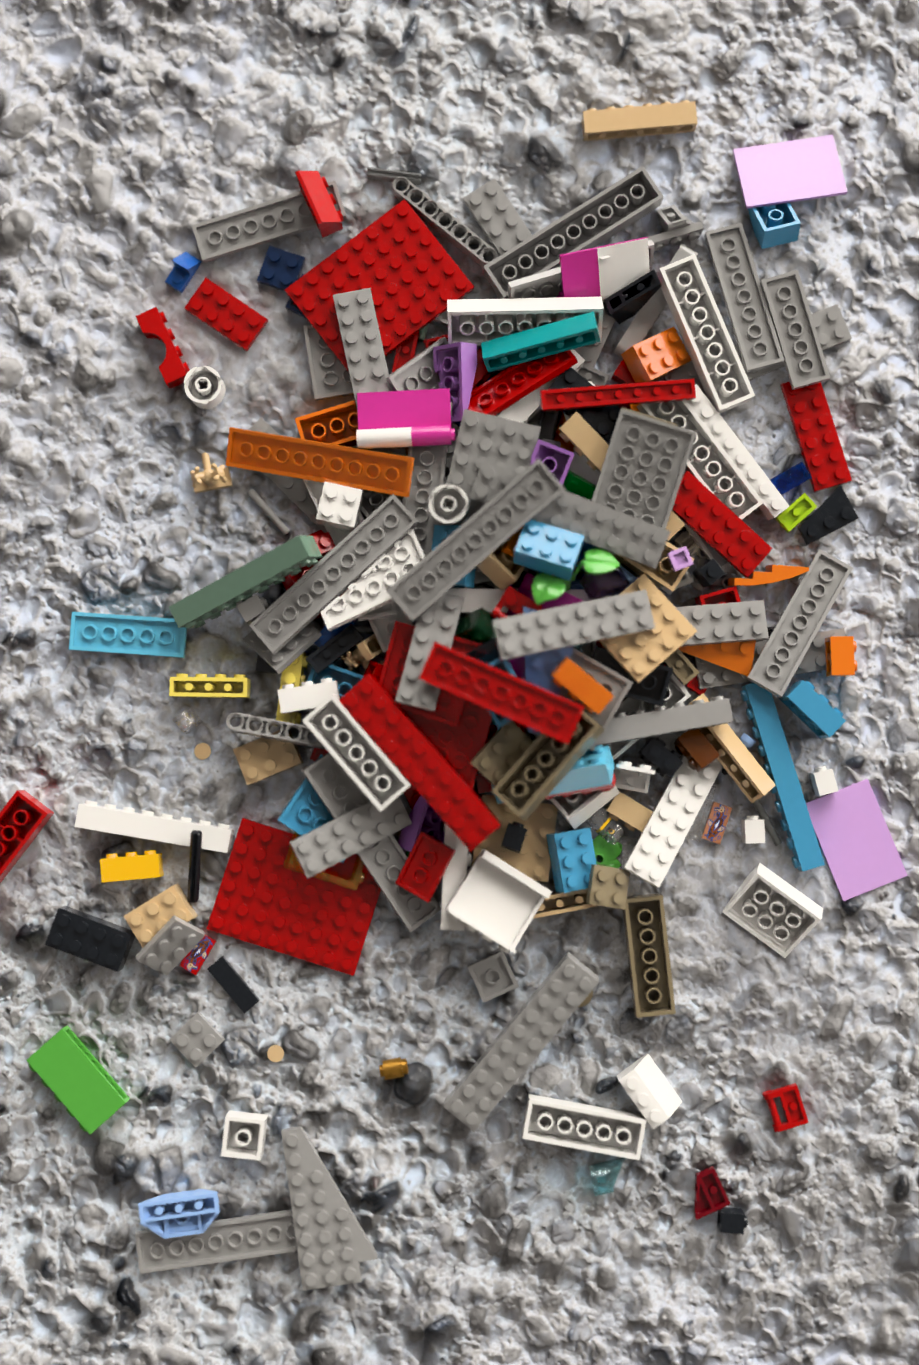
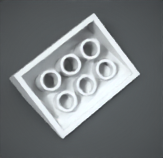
M759 863L746 877L722 913L786 958L821 921L823 908Z

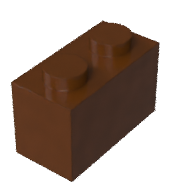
M699 729L686 731L674 742L677 752L680 755H684L691 769L696 770L698 773L720 756Z

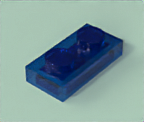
M802 461L770 479V481L779 493L783 495L812 477Z

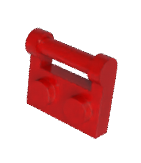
M508 586L490 616L494 619L510 617L501 611L503 606L517 615L523 614V606L539 611L543 606L537 605L534 600Z
M796 1083L762 1093L764 1100L767 1101L774 1123L772 1125L774 1132H781L809 1123ZM776 1097L780 1098L787 1120L785 1122L780 1120L774 1100Z

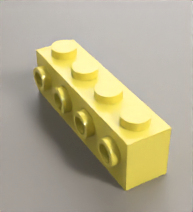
M303 652L282 672L280 689H282L283 685L294 684V687L302 686V682H306V675H304V668L308 666L305 660L308 657L306 652ZM278 698L276 720L300 725L301 713L297 711L282 714Z
M176 674V677H170L169 696L189 698H250L251 679L246 678V675L234 674V678H226V674H215V677H207V674H196L195 677H188V674Z

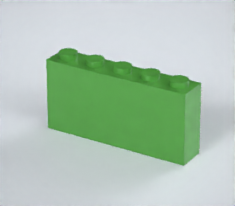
M68 1025L62 1028L26 1060L29 1063V1068L34 1073L37 1072L41 1077L42 1083L54 1092L56 1100L62 1102L67 1107L68 1114L71 1117H75L79 1122L80 1128L89 1134L93 1133L130 1099Z

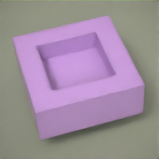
M687 546L667 553L674 572L693 565Z

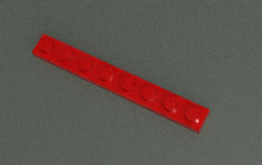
M694 379L540 390L541 411L694 400L696 398Z

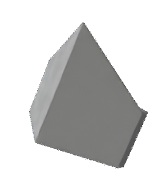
M675 205L656 210L662 232L694 224L681 214Z

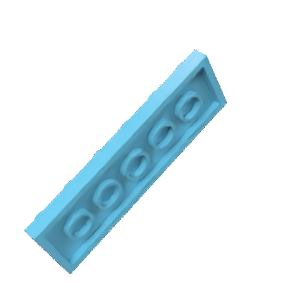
M72 612L69 650L185 658L187 628H178L174 618Z

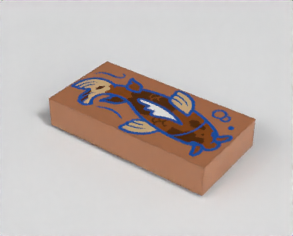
M713 801L701 838L720 844L732 808Z

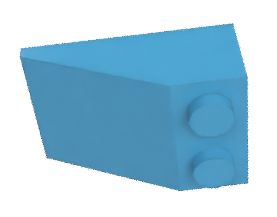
M790 203L748 209L755 237L762 249L798 241L801 222Z

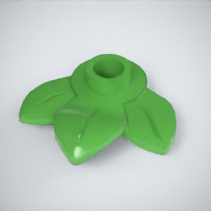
M603 833L596 836L593 840L595 858L596 856L601 858L600 863L596 861L597 865L613 868L621 867L619 860L616 858L622 851V844L619 842H607Z

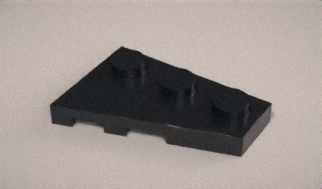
M841 485L798 528L806 545L858 519Z

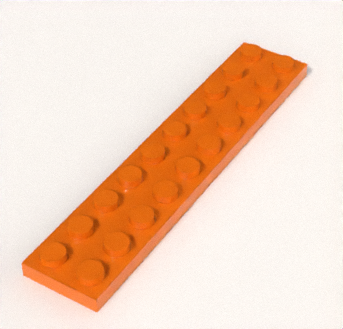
M234 427L229 428L226 466L322 483L330 482L357 489L409 497L414 465L413 457Z

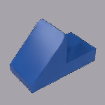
M186 251L172 260L175 266L165 280L167 285L180 293H183L202 263L201 260Z

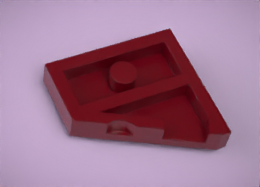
M713 1166L695 1174L694 1216L696 1220L731 1205Z

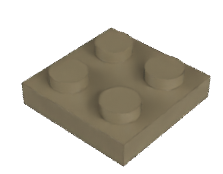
M591 864L586 904L625 910L630 872L624 869Z

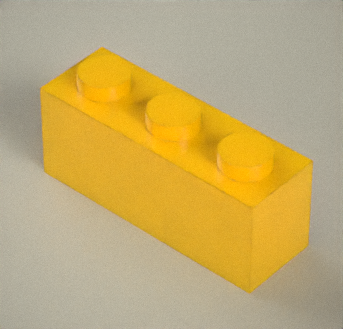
M146 850L142 855H137V851L126 852L125 856L118 857V853L106 854V858L100 859L102 882L164 876L162 853H156V850Z

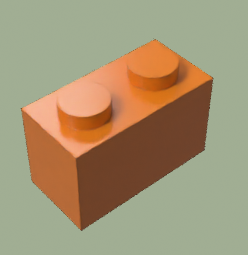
M830 636L825 638L826 677L855 675L857 661L854 660V653L857 646L854 636Z

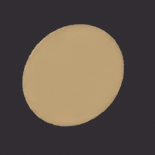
M206 743L198 744L194 749L195 756L201 760L207 759L211 754L210 746Z
M273 1045L268 1049L267 1056L270 1061L279 1062L284 1057V1050L278 1045Z

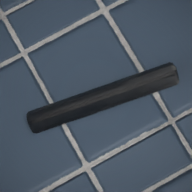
M193 830L190 835L187 900L196 903L199 899L202 832L200 830Z

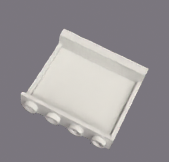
M482 849L445 910L449 912L448 917L454 921L459 922V920L465 922V927L475 933L478 930L483 933L481 937L486 941L492 943L494 940L499 943L498 948L507 954L509 951L516 953L515 947L545 898H549L552 891L487 850Z

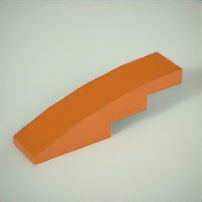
M766 565L765 572L753 571L747 578H728V586H753L775 583L808 572L809 567Z

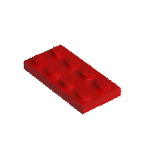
M208 278L203 280L184 307L186 311L245 351L249 350L268 323L267 318Z

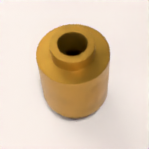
M401 1057L383 1060L382 1065H379L380 1075L385 1077V1080L401 1078L409 1074L406 1058L401 1059Z

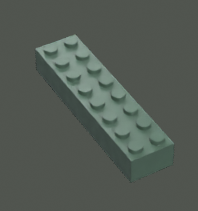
M298 535L169 606V609L178 628H199L206 624L205 621L207 619L213 620L220 617V612L236 608L237 603L249 599L253 594L257 592L261 594L269 590L268 586L284 582L286 576L297 575L302 572L301 568L317 564V560L323 556L313 536Z

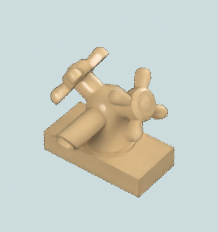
M202 453L204 471L199 472V467H195L194 470L190 471L194 492L201 493L233 487L230 468L224 465L217 467L215 463L210 464L209 454Z
M375 634L359 643L354 651H348L346 653L347 657L343 655L341 659L344 660L349 671L353 670V666L355 668L358 667L360 663L366 671L369 660L383 651Z

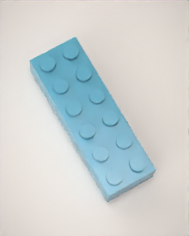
M596 745L593 751L588 749L549 795L612 784L615 764L609 745ZM495 795L497 804L504 803Z

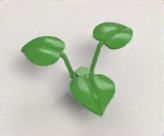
M593 548L585 553V560L580 562L570 581L556 576L553 577L544 572L538 574L532 582L534 600L539 605L563 595L565 591L571 588V581H575V577L583 565L587 573L598 575L615 570L619 567V562L609 551L603 548Z

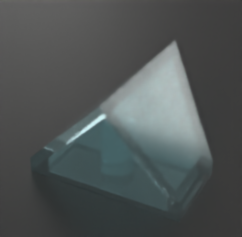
M624 1157L588 1165L595 1196L614 1192L613 1187L625 1160Z

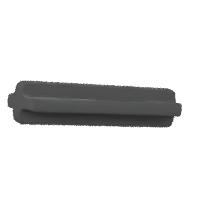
M369 167L366 174L368 179L393 182L397 177H405L414 185H421L422 175L418 173Z

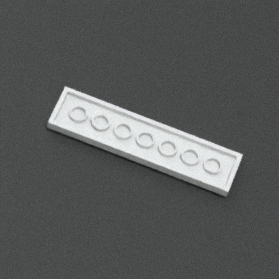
M683 755L681 759L683 764L670 779L623 869L656 888L660 887L722 768L721 763L717 759L698 773L696 770L691 769L687 763L688 760Z

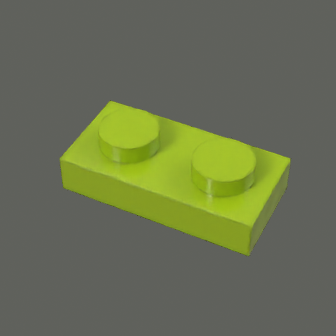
M803 493L775 520L788 533L817 508V505L806 493Z

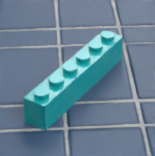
M593 311L481 342L485 366L487 371L491 372L601 341Z

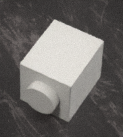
M826 766L814 768L815 772L809 773L815 796L838 791L833 769H826Z
M758 815L747 816V819H741L742 843H765L764 819H758Z

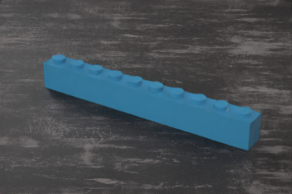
M755 683L741 686L742 700L746 701L748 706L746 713L754 726L752 727V733L759 742V746H757L758 752L765 761V764H763L764 771L776 785L770 791L772 794H775L777 800L774 802L775 807L782 816L780 823L783 831H786L788 836L786 838L787 846L789 849H792L794 855L792 857L793 865L802 872L823 866L825 863L772 693Z

